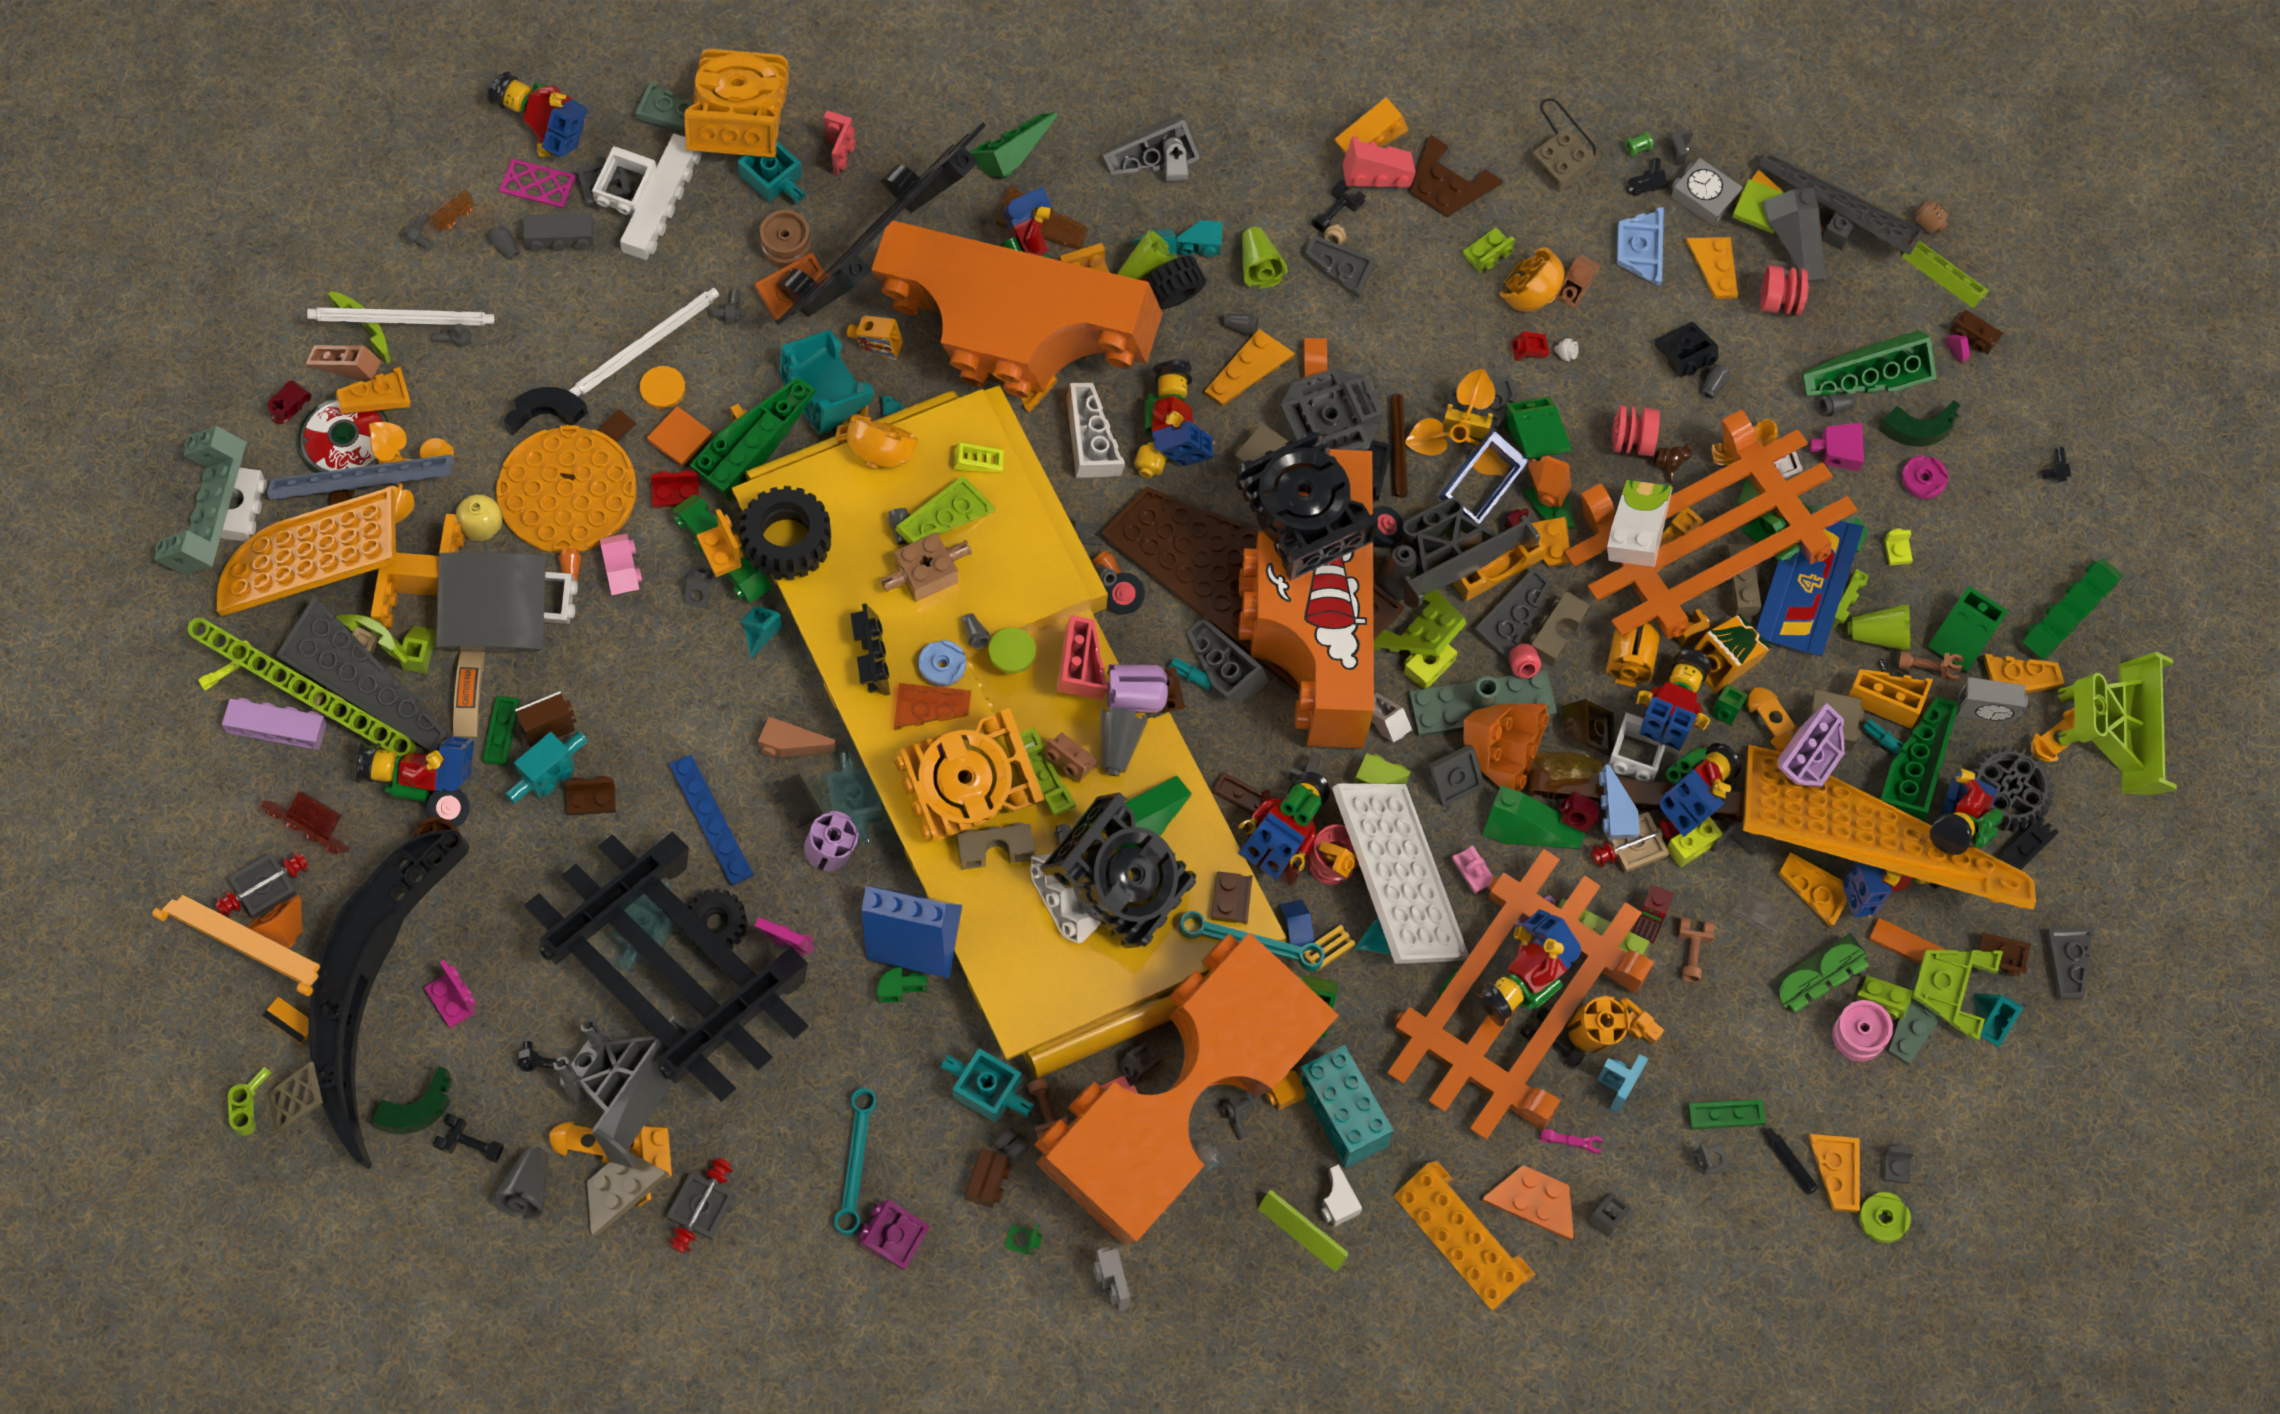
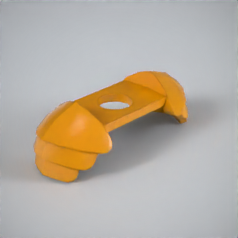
M1766 418L1763 422L1760 421L1756 426H1753L1757 442L1762 448L1776 441L1778 429L1776 423ZM1722 443L1712 445V455L1715 464L1728 466L1735 462Z
M1762 687L1754 688L1746 699V707H1748L1749 712L1757 711L1774 735L1771 744L1775 746L1776 751L1783 752L1799 730V727L1794 725L1777 700L1778 697L1775 693ZM1778 712L1782 716V721L1780 723L1771 722L1769 714Z
M2075 707L2063 713L2064 719L2044 735L2035 734L2031 742V754L2034 753V759H2041L2042 762L2059 760L2057 754L2067 746L2057 743L2054 740V733L2075 727Z
M564 1122L554 1127L549 1133L551 1147L557 1154L566 1156L568 1150L603 1156L604 1163L610 1162L596 1138L594 1145L591 1147H584L581 1144V1138L584 1135L592 1134L594 1136L592 1133L593 1128L574 1125L575 1122Z

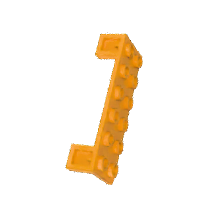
M1437 1160L1429 1162L1394 1197L1491 1310H1494L1521 1284L1528 1282L1536 1274L1520 1255L1512 1258L1448 1185L1453 1178Z

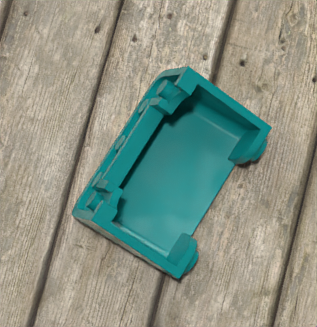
M830 329L782 345L779 372L784 385L800 377L816 390L803 413L818 435L830 432L853 416V414L870 404L874 397L872 386L865 381L857 383L840 359L842 344L840 339L835 337Z

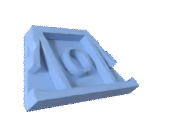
M1662 207L1657 208L1656 212L1647 215L1642 213L1636 215L1635 218L1619 221L1617 229L1616 265L1656 286H1661L1664 215V208Z

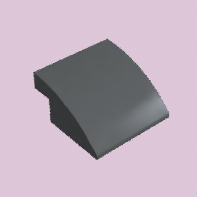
M499 552L439 553L435 648L491 653H507L512 650L532 652L542 650L546 556Z

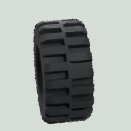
M784 486V489L779 490L777 487L770 488L769 493L763 491L758 494L757 500L752 499L748 503V509H744L742 513L740 535L744 555L747 560H750V564L755 570L760 568L761 574L767 577L769 574H772L773 578L781 580V577L795 580L794 576L800 575L802 578L808 575L810 569L812 572L817 570L819 562L823 563L827 558V552L830 551L831 547L829 514L825 511L824 504L816 500L815 495L812 493L805 494V489L797 487L796 490H792L791 486ZM781 520L797 521L808 530V534L801 542L786 547L774 545L763 536L770 525Z

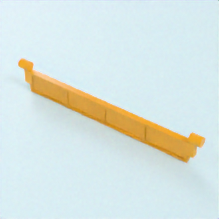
M184 895L177 901L172 899L162 910L159 908L153 910V917L165 921L169 915L299 982L297 986L298 992L306 996L312 994L313 988L310 986L318 978L316 972L320 965Z

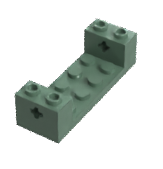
M218 426L189 435L185 441L186 448L183 456L206 468L202 475V485L196 496L197 503L190 518L189 531L185 530L161 538L155 548V561L185 575L213 566L246 441Z

